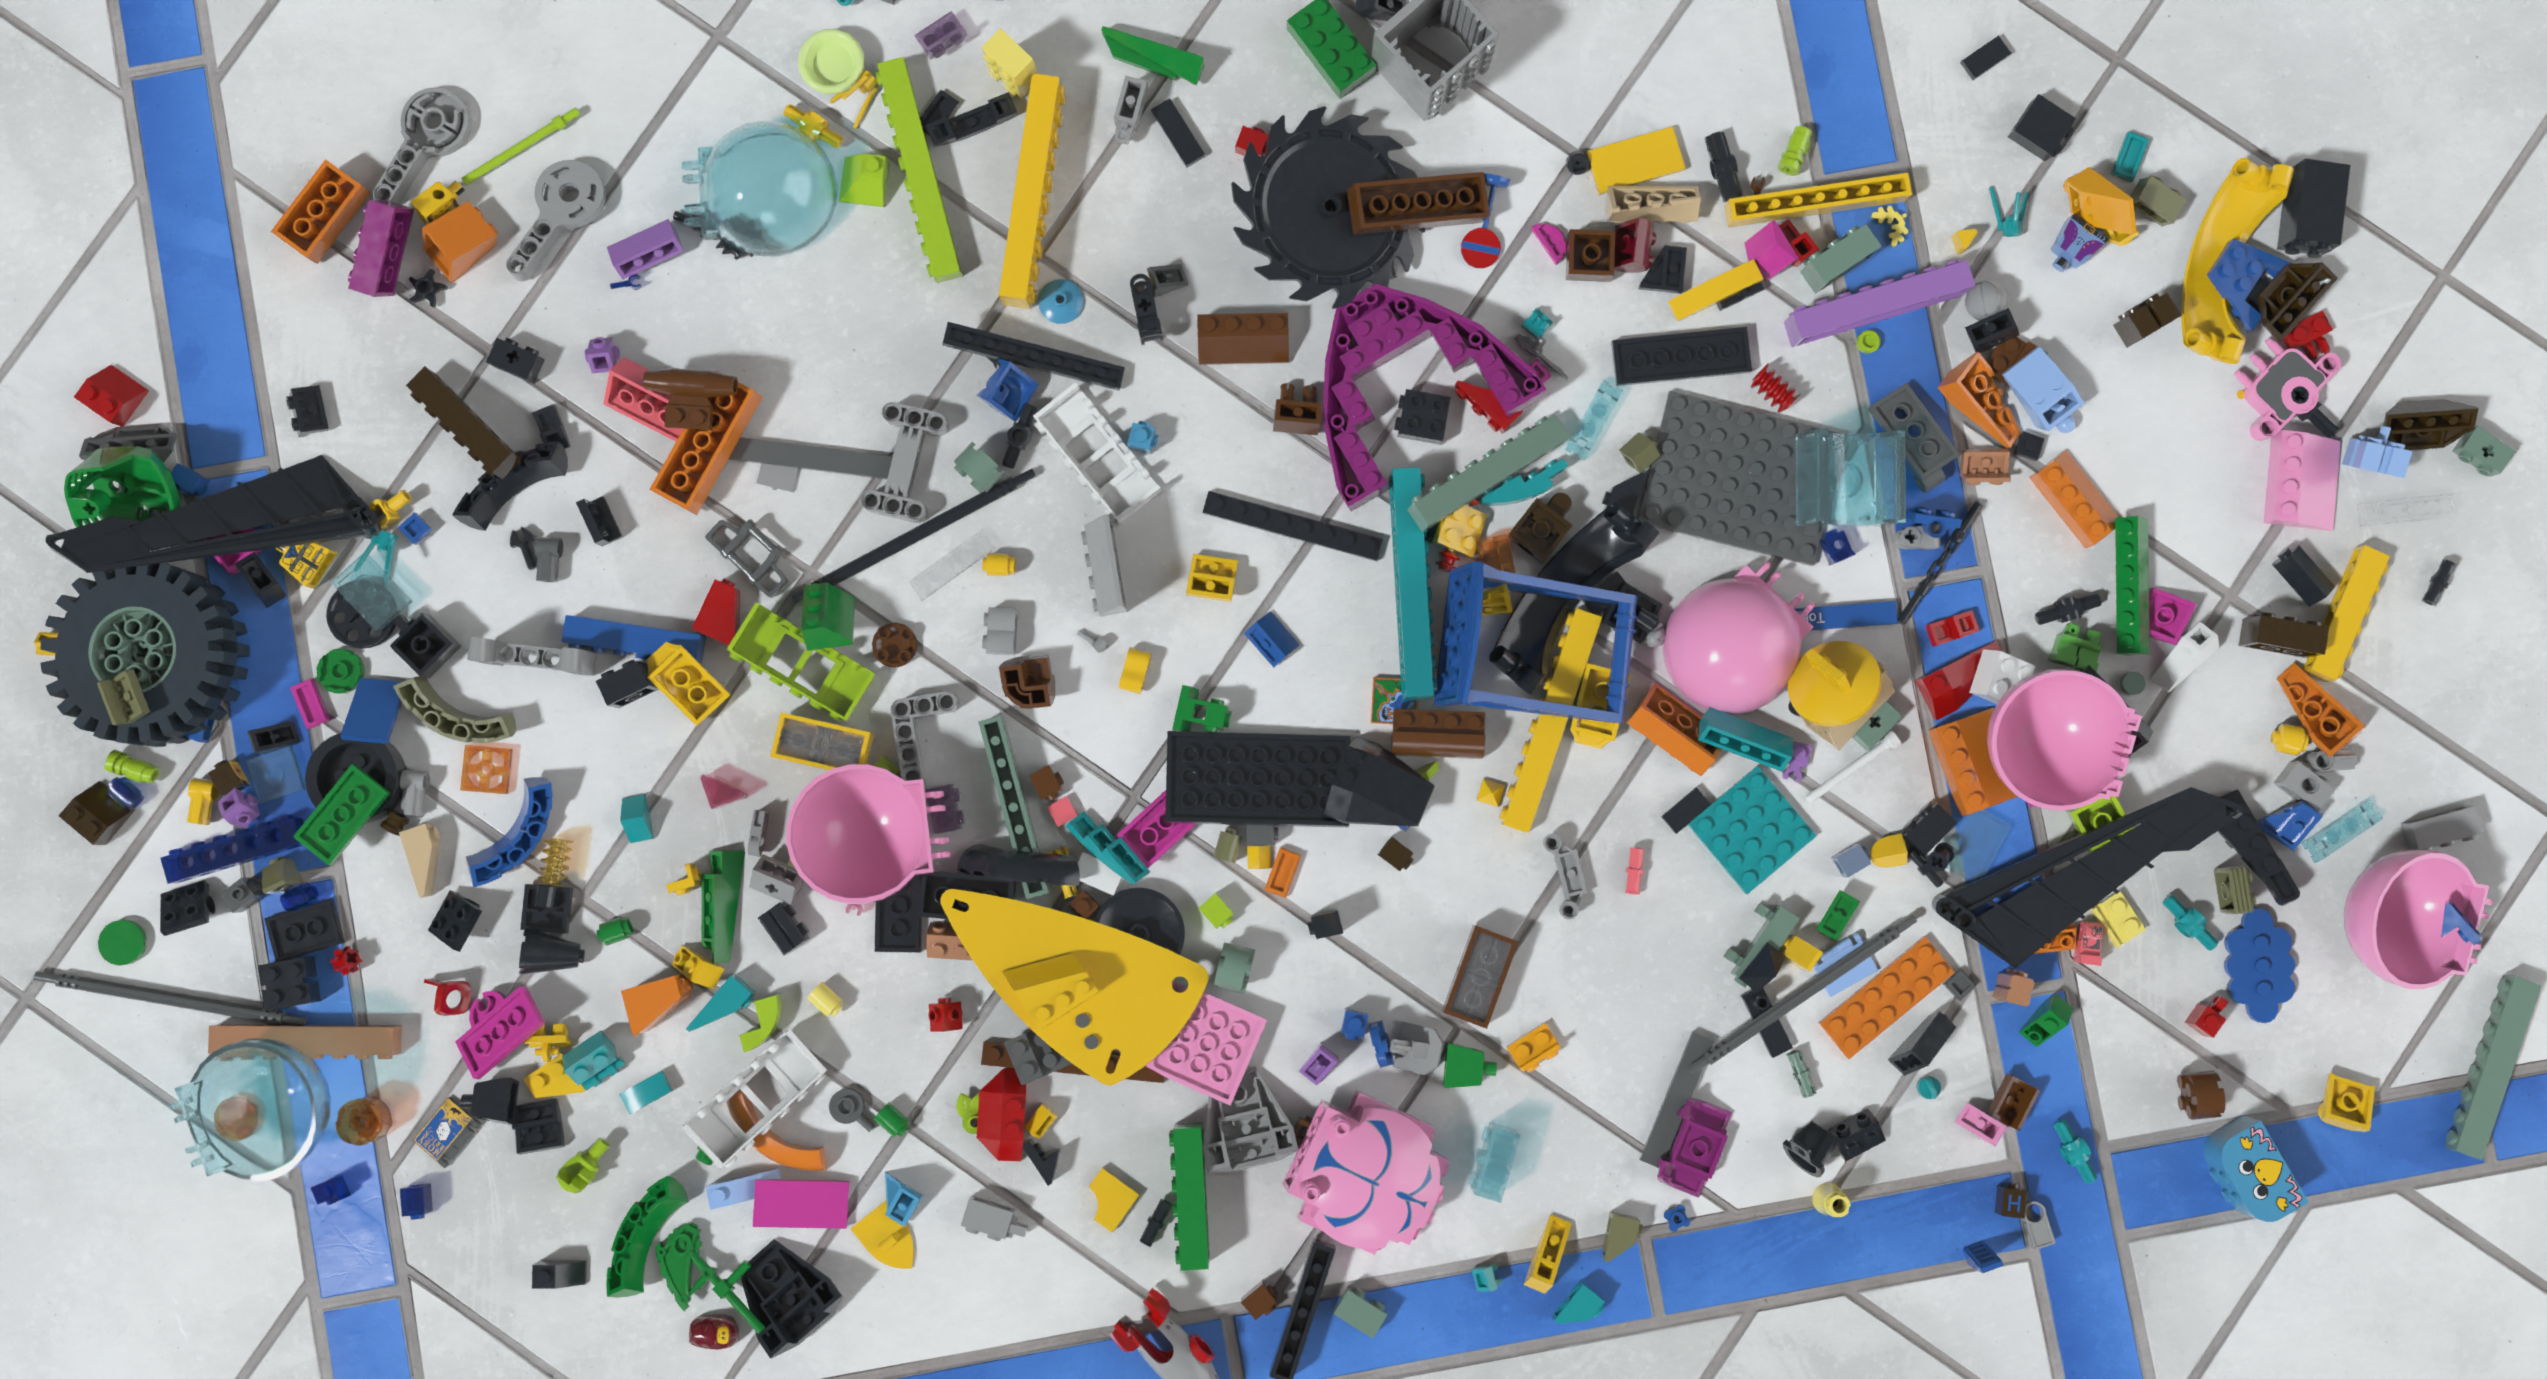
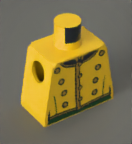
M456 180L447 188L438 181L415 197L410 203L418 217L427 225L459 207L460 205L456 198L465 189Z

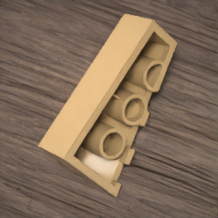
M1608 186L1605 209L1607 221L1621 223L1640 217L1659 223H1667L1668 221L1681 223L1698 222L1701 196L1698 186Z

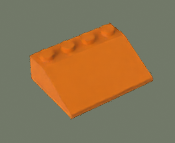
M1993 708L1928 730L1960 816L1969 815L2018 797L1998 777L1990 760L1987 730Z

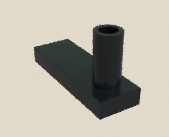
M1764 988L1758 993L1750 990L1740 995L1752 1020L1772 1007ZM1779 1019L1759 1032L1771 1058L1793 1048Z

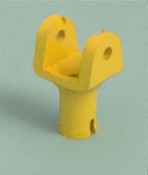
M401 489L391 499H376L368 507L373 512L379 509L383 510L386 517L379 524L381 529H385L400 520L398 510L411 502L412 498L407 491Z

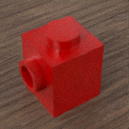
M1242 126L1235 145V153L1244 156L1248 143L1252 142L1257 154L1260 157L1265 156L1268 134H1265V131L1258 127L1251 129Z

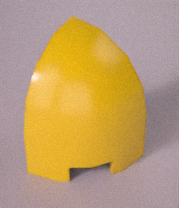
M1902 833L1881 838L1873 845L1871 861L1877 867L1887 868L1907 865L1908 852Z

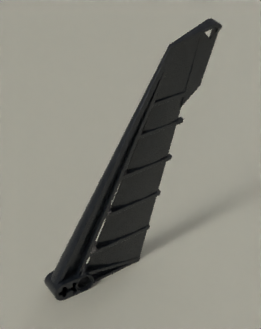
M319 455L285 469L279 468L274 473L244 484L237 482L238 486L203 499L199 495L195 496L197 501L162 514L157 510H153L152 512L156 516L142 521L110 517L57 534L47 535L45 542L58 555L86 573L356 537L372 539L373 535H379L381 528L375 513L353 491L322 455ZM354 507H359L356 511H350ZM343 508L345 512L326 517L322 514L323 512ZM314 514L318 517L316 519L281 526L277 524L278 522H283ZM365 519H366L367 523L369 524V526H368L367 524H364L363 521H364ZM271 524L272 526L271 528L246 533H240L235 535L231 534L234 532L261 527ZM225 534H226L225 537H220V538H215V539H210V540H205V541H200V542L185 544V543H189V542H194V541L203 540V539L212 538V537L221 536V535H225ZM64 539L61 547L55 544L56 541Z
M2189 787L1951 892L1939 894L1932 900V908L1939 916L2016 968L2045 944L2051 943L2052 941L2050 940L2078 918L2084 919L2086 916L2083 914L2111 892L2118 894L2120 891L2116 888L2144 866L2152 869L2154 865L2149 862L2162 852L2191 850L2243 814V809L2237 803ZM2226 806L2231 807L2233 809V813H2231L2227 817ZM2139 823L2141 824V825L2135 827L2134 829L2128 831L2127 833H2125V834L2119 836L2118 838H2116V839L2114 838V836H2116V835H2118V834H2120V833H2122V832H2124V831H2126V830H2128V829H2130V828L2136 826L2137 824H2139ZM2108 839L2111 841L2103 845L2102 847L2096 849L2095 851L2087 854L2086 856L2080 858L2077 861L2073 859L2075 856L2105 842ZM2066 861L2071 862L2070 865L2038 883L2033 880V878ZM2027 881L2033 884L2000 904L1992 900ZM1943 902L1947 904L1950 908L1953 909V912L1950 913L1946 909L1942 908L1940 906V903ZM1986 902L1994 906L1977 917L1970 912ZM1968 914L1969 919L1967 923L1963 925L1958 924L1959 916Z

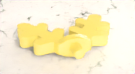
M1888 206L1887 212L1884 211L1883 207H1879L1878 212L1872 213L1871 218L1878 219L1879 224H1882L1884 219H1888L1887 224H1891L1893 219L1897 220L1898 224L1891 226V230H1896L1895 233L1888 235V238L1892 239L1890 243L1892 247H1895L1898 241L1900 243L1904 241L1901 233L1904 235L1908 233V229L1904 226L1906 223L1903 220L1907 217L1906 213L1900 215L1898 212H1894L1891 206Z

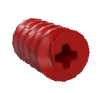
M1767 363L1752 379L1751 388L1760 386L1757 394L1760 395L1766 392L1764 400L1773 398L1770 406L1773 407L1779 404L1777 412L1780 413L1786 410L1801 393L1793 396L1796 389L1793 387L1787 390L1788 381L1780 384L1782 376L1779 375L1774 378L1775 369L1767 372L1769 366Z

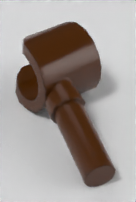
M1755 176L1753 177L1750 187L1754 191V195L1761 194V190L1766 183L1765 177H1762L1761 185H1757L1755 183Z

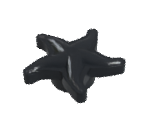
M430 269L423 278L415 280L413 277L409 278V281L416 290L415 295L409 300L412 303L427 299L430 302V306L435 308L436 293L441 290H447L448 287L445 284L435 282L433 278L435 271Z

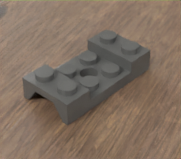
M1079 1014L1075 1022L1078 1027L1084 1028L1089 1025L1090 1019L1086 1014ZM1033 1031L1004 1042L1021 1085L1030 1083L1072 1064L1058 1052L1053 1051ZM1090 1035L1086 1037L1084 1043L1088 1049H1095L1099 1044V1040L1096 1036Z

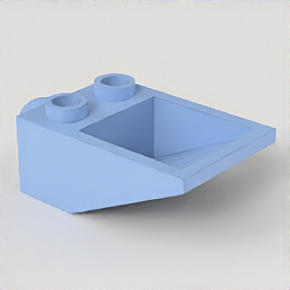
M2038 346L2002 375L2035 427L2050 431L2057 426L2060 432L2070 433L2075 428V420L2069 415L2085 403L2073 384L2043 349Z

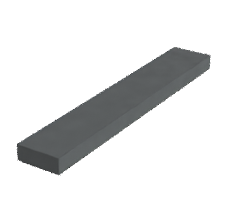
M1691 1032L1639 1160L1659 1168V1158L1666 1160L1683 1119L1676 1115V1113L1692 1097L1703 1070L1702 1068L1690 1076L1685 1068L1703 1057V1053L1712 1048L1713 1040Z

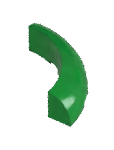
M666 1176L658 1180L647 1189L648 1193L639 1202H635L624 1217L611 1248L614 1254L611 1267L607 1268V1297H629L644 1292L645 1263L653 1239L666 1219L679 1207L689 1202L685 1189L677 1179Z

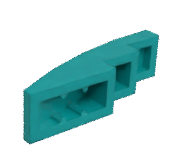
M1082 812L1067 823V829L1082 845L1112 871L1134 885L1150 873V870L1121 837L1116 840L1103 824L1097 827L1085 812Z

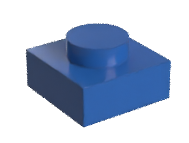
M415 512L398 527L414 545H417L433 530Z

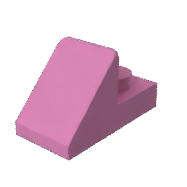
M1968 1102L1955 1120L1958 1125L1993 1146L1997 1145L2008 1128Z

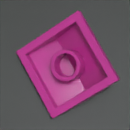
M1775 220L1771 221L1744 243L1748 261L1754 259L1761 275L1766 280L1772 279L1798 259V256Z
M2153 587L2149 594V637L2177 645L2197 604Z

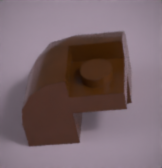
M1029 655L1006 660L999 666L1005 697H1008L1012 703L1026 709L1050 707L1055 699V677L1052 675L1049 655L1029 657Z

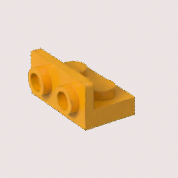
M1544 1022L1506 1046L1519 1069L1522 1072L1527 1070L1529 1073L1539 1067L1538 1062L1544 1058L1550 1060L1558 1055L1559 1052L1557 1050L1561 1046Z

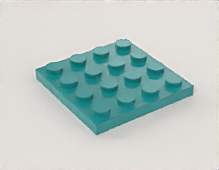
M1755 766L1688 824L1689 828L1746 895L1816 837V834L1758 766Z

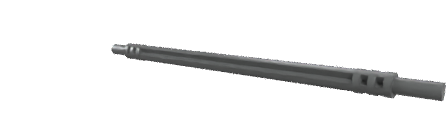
M1911 914L1897 925H1891L1703 1053V1057L1685 1068L1688 1074L1692 1076L1708 1064H1714L1900 937V933L1917 922L1916 918Z
M37 971L34 974L35 981L53 983L56 987L278 1025L286 1023L304 1026L308 1022L306 1017L288 1015L285 1011H265L261 1007L63 973L55 975Z

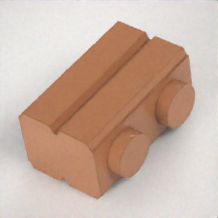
M2007 969L2006 973H1998L1997 986L1994 988L1992 997L2016 1005L2029 1006L2031 999L2029 993L2033 991L2034 981L2027 978L2028 973Z

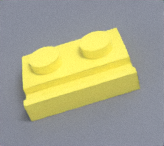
M2121 891L2118 894H2111L2090 909L2098 922L2102 924L2104 931L2115 947L2119 948L2123 943L2128 942L2146 930Z

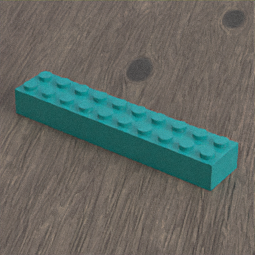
M1420 467L1394 468L1388 478L1402 701L1429 700L1437 692V679L1433 678L1432 673L1433 669H1436L1435 655L1431 656V649L1435 644L1434 633H1430V625L1433 623V611L1429 610L1428 607L1429 601L1432 600L1431 587H1427V581L1430 578V564H1426V557L1429 555V543L1424 541V536L1428 529L1422 532L1407 511L1413 504L1411 500L1422 493V488L1425 487V476L1420 474Z

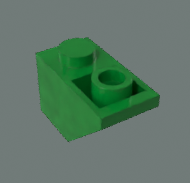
M2055 994L2038 1007L2020 1029L2019 1033L2038 1047L2068 1025L2074 1008Z

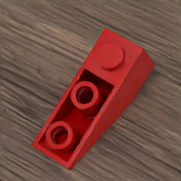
M1462 381L1455 383L1454 387L1457 389L1455 393L1463 401L1467 399L1472 404V410L1480 417L1483 415L1488 420L1487 424L1495 432L1500 431L1503 434L1523 413L1522 410L1507 418L1491 390Z

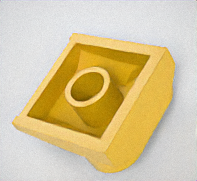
M2329 1073L2324 1099L2318 1106L2320 1119L2327 1124L2350 1131H2370L2375 1086L2365 1085Z

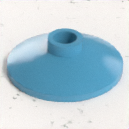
M1057 279L1043 287L1038 302L1040 311L1047 320L1056 324H1066L1079 316L1084 300L1082 292L1076 284L1069 280ZM1057 297H1064V302L1057 303Z

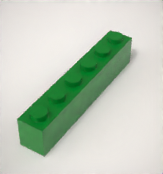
M2140 516L2115 518L2117 654L2126 656L2150 655L2148 519Z

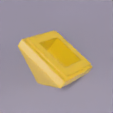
M1483 779L1477 801L1499 807L1505 785Z

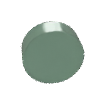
M2137 672L2125 674L2120 681L2122 691L2128 695L2140 694L2146 685L2144 677Z

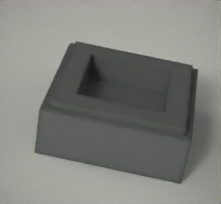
M1960 968L1943 983L1958 1001H1961L1977 986Z

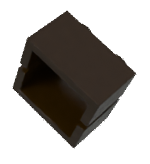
M2156 293L2118 316L2120 321L2115 323L2113 327L2128 348L2182 315L2168 293L2160 297Z

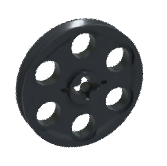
M356 580L340 587L331 597L326 611L327 624L334 637L343 644L359 649L372 648L387 640L396 627L392 620L398 615V607L393 595L383 586L368 580ZM374 587L377 590L376 597L371 600L367 599L366 591ZM347 591L354 593V599L350 603H345L343 600V596ZM383 605H389L391 609L390 614L386 617H382L379 613ZM360 610L367 611L365 612V619L358 618ZM338 612L345 614V620L341 624H336L334 621V616ZM374 626H380L382 629L381 635L377 638L371 636L370 631ZM356 629L359 632V637L351 642L348 639V633Z

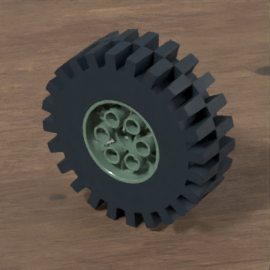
M167 563L92 572L95 581L78 578L71 585L79 596L61 595L55 604L67 611L65 617L49 615L45 624L47 627L59 630L57 640L41 639L40 649L55 653V660L40 663L43 674L57 677V681L46 685L47 691L50 696L65 699L57 708L63 715L76 717L73 723L81 730L94 732L93 736L104 740L139 746L165 747L166 742L180 744L189 741L188 737L183 736L187 733L196 734L205 729V732L210 730L208 724L207 727L203 725L206 719L221 720L228 712L220 703L222 700L236 702L241 692L230 687L233 678L246 680L248 669L236 666L237 657H250V648L248 645L237 642L236 637L247 634L245 623L231 618L239 610L233 602L222 599L225 592L219 586L206 582L208 579L202 575ZM155 619L160 620L157 626L152 629ZM139 624L140 630L136 633L135 628ZM173 647V654H167L165 649ZM134 669L135 674L141 673L138 681L150 712L134 723L113 725L97 683L101 680H111L125 670ZM152 672L156 673L160 678L157 682H155Z

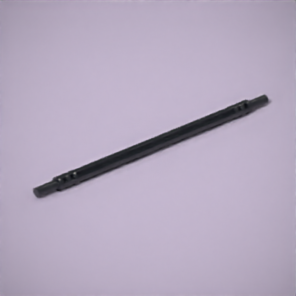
M1031 468L1014 478L1010 477L994 485L987 493L983 491L811 582L810 585L827 582L835 586L1016 490L1017 486L1036 477L1033 469ZM804 589L791 596L795 604L803 600Z

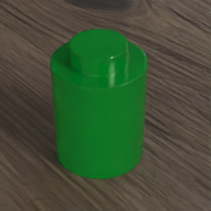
M890 1102L873 1119L893 1138L896 1135L901 1137L909 1129L907 1123L910 1120Z

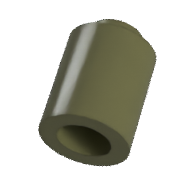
M1226 828L1225 832L1220 831L1214 858L1232 863L1236 862L1242 836H1238L1239 831Z

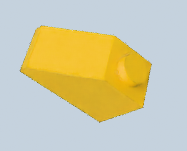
M1790 935L1779 951L1793 965L1809 972L1823 954L1822 951L1795 935Z

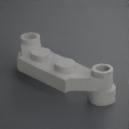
M1548 834L1543 839V847L1548 852L1554 854L1564 894V901L1560 905L1559 912L1565 919H1574L1578 915V905L1583 894H1588L1577 849L1572 850L1565 845L1558 835ZM1549 839H1553L1555 841V845L1553 847H1549ZM1566 906L1571 907L1569 914H1566L1564 911Z

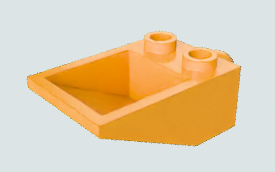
M2088 167L2065 180L2063 188L2068 193L2071 215L2075 213L2092 227L2131 235L2137 233L2133 198L2105 179L2100 172H2096Z

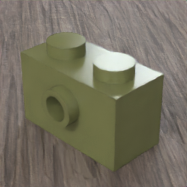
M2156 176L2140 179L2130 196L2133 198L2134 208L2160 226L2173 224L2187 201L2181 196L2179 191L2167 187Z

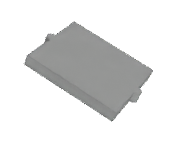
M762 463L757 484L772 487L773 490L781 489L793 492L799 468Z

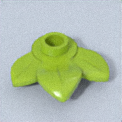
M960 1093L957 1099L956 1110L963 1118V1128L970 1134H977V1126L972 1127L970 1121L973 1118L978 1120L979 1093L973 1099L964 1093Z

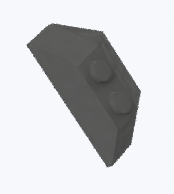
M162 424L115 427L98 434L94 438L84 439L79 457L82 460H86L92 452L99 448L138 446L152 450L164 463L173 451L177 435Z

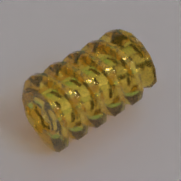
M557 838L543 840V843L548 845L549 848L542 849V853L548 855V857L540 859L546 866L539 868V871L545 873V875L537 877L539 881L544 884L567 886L560 881L568 879V876L563 874L562 871L569 870V866L563 864V862L571 860L565 853L572 852V848L566 846V844L573 843L574 841Z

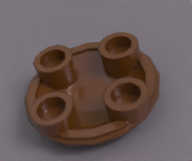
M888 623L879 627L874 634L872 650L875 658L883 665L892 668L902 667L915 656L917 639L913 631L906 625Z

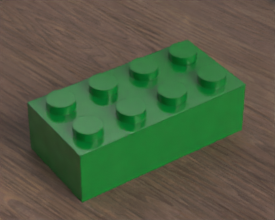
M1314 0L1287 20L1288 32L1339 99L1376 74V63L1328 0Z

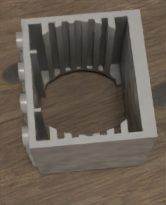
M1411 0L1374 32L1371 58L1376 63L1378 72L1423 121H1426L1429 117L1431 119L1436 117L1441 111L1440 107L1445 103H1452L1458 96L1457 92L1462 88L1464 90L1469 88L1475 81L1473 78L1479 73L1483 75L1490 69L1495 47L1498 44L1499 33L1469 0ZM1425 26L1429 29L1432 26L1449 29L1462 39L1470 52L1448 73L1443 70L1440 80L1432 87H1429L1431 75L1425 73L1420 77L1421 71L1418 69L1414 70L1413 66L1406 62L1405 57L1401 56L1400 50L1403 45Z

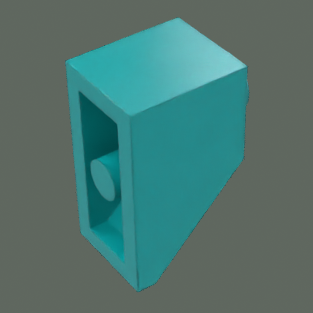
M1580 1280L1552 1315V1318L1557 1324L1589 1321L1601 1314L1605 1301Z

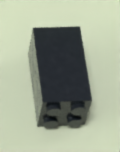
M2305 158L2293 166L2294 173L2288 194L2282 203L2277 250H2283L2289 255L2304 253L2311 258H2320L2341 245L2351 165Z

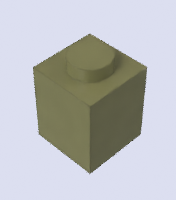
M1640 432L1619 449L1626 463L1639 473H1642L1660 456L1656 449L1658 446L1656 441L1651 436L1645 437Z

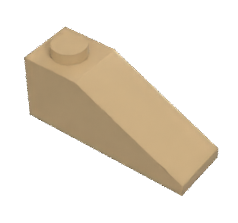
M422 824L399 832L419 898L432 896L440 848L438 829L433 824Z

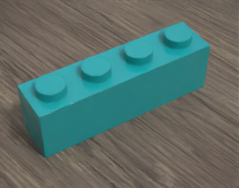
M1709 707L1699 722V741L1781 772L1793 757V738L1723 711Z

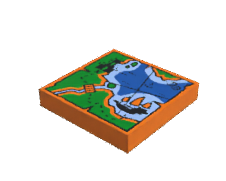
M1373 677L1371 723L1393 724V709L1417 710L1418 700L1402 701L1401 679Z

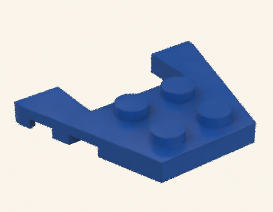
M2232 239L2226 244L2207 276L2221 297L2228 300L2233 307L2231 309L2235 317L2239 316L2244 324L2242 326L2243 329L2249 333L2258 324L2261 314L2245 301L2264 270L2274 278L2285 265L2293 263Z

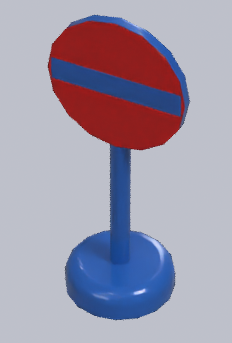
M1484 173L1485 185L1491 186L1488 197L1491 215L1496 188H1508L1511 179ZM1490 217L1483 221L1482 228L1469 231L1461 243L1463 259L1474 268H1486L1493 265L1501 252V244L1498 237L1493 231L1488 229Z

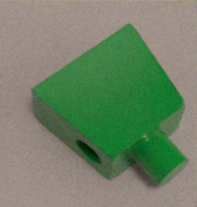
M1446 1042L1444 1088L1482 1085L1483 1075L1496 1076L1497 1062L1484 1061L1483 1051Z

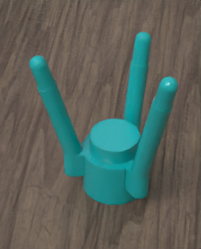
M1991 186L1989 190L1998 223V231H2003L2002 236L2004 237L2021 236L2028 192L2024 193L2020 213L2021 194L2020 192L2016 193L2014 215L2005 217L2003 222L1994 187Z
M380 531L378 536L373 535L369 546L353 570L355 572L359 570L376 545L379 552L386 553L383 588L388 589L393 552L398 536L386 531Z

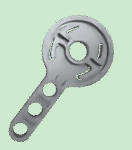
M426 88L415 93L406 102L401 114V134L404 137V141L374 188V200H384V196L390 193L388 200L400 204L429 158L450 155L464 145L471 131V115L466 104L457 95L443 88ZM440 114L442 117L441 124L437 128H429L428 121L430 117ZM416 118H419L416 121V132L413 133L415 131V120ZM414 155V159L407 163L408 157ZM402 174L401 180L395 182L397 175Z
M563 160L550 165L541 173L535 186V200L540 210L539 217L506 261V268L515 280H528L564 231H575V228L591 223L601 213L605 204L606 192L601 178L592 167L577 160ZM569 189H576L579 191L578 198L572 202L564 201V193ZM544 229H550L547 235H541ZM531 247H537L534 253H528ZM518 265H524L521 271L515 272V268Z

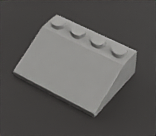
M1107 514L1085 524V531L1081 532L1083 545L1088 546L1089 552L1085 554L1086 565L1091 567L1092 576H1089L1090 589H1095L1096 598H1092L1094 612H1099L1100 617L1127 612L1113 523Z

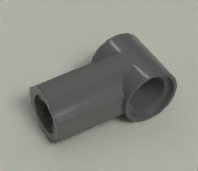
M537 537L535 541V554L538 557L536 581L558 582L559 558L563 555L562 538Z

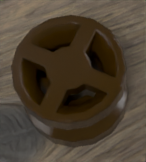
M389 809L387 819L382 821L380 826L386 831L400 836L399 832L403 831L404 825H407L410 819L398 811Z

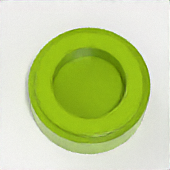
M1866 330L1857 337L1856 346L1860 352L1871 354L1879 348L1880 337L1875 331Z

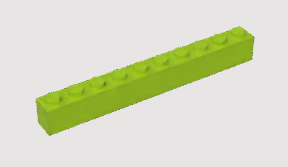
M904 57L877 63L879 71L875 72L879 86L883 85L885 93H881L884 106L889 107L890 114L887 115L889 126L895 129L896 135L892 136L895 148L900 149L901 157H898L901 170L906 171L907 178L904 179V184L907 192L911 191L913 198L909 200L912 213H917L919 220L915 221L918 235L922 234L924 242L920 244L923 255H928L930 264H926L929 277H934L936 283L963 277L926 135L923 132V124L920 120L921 116L907 63Z

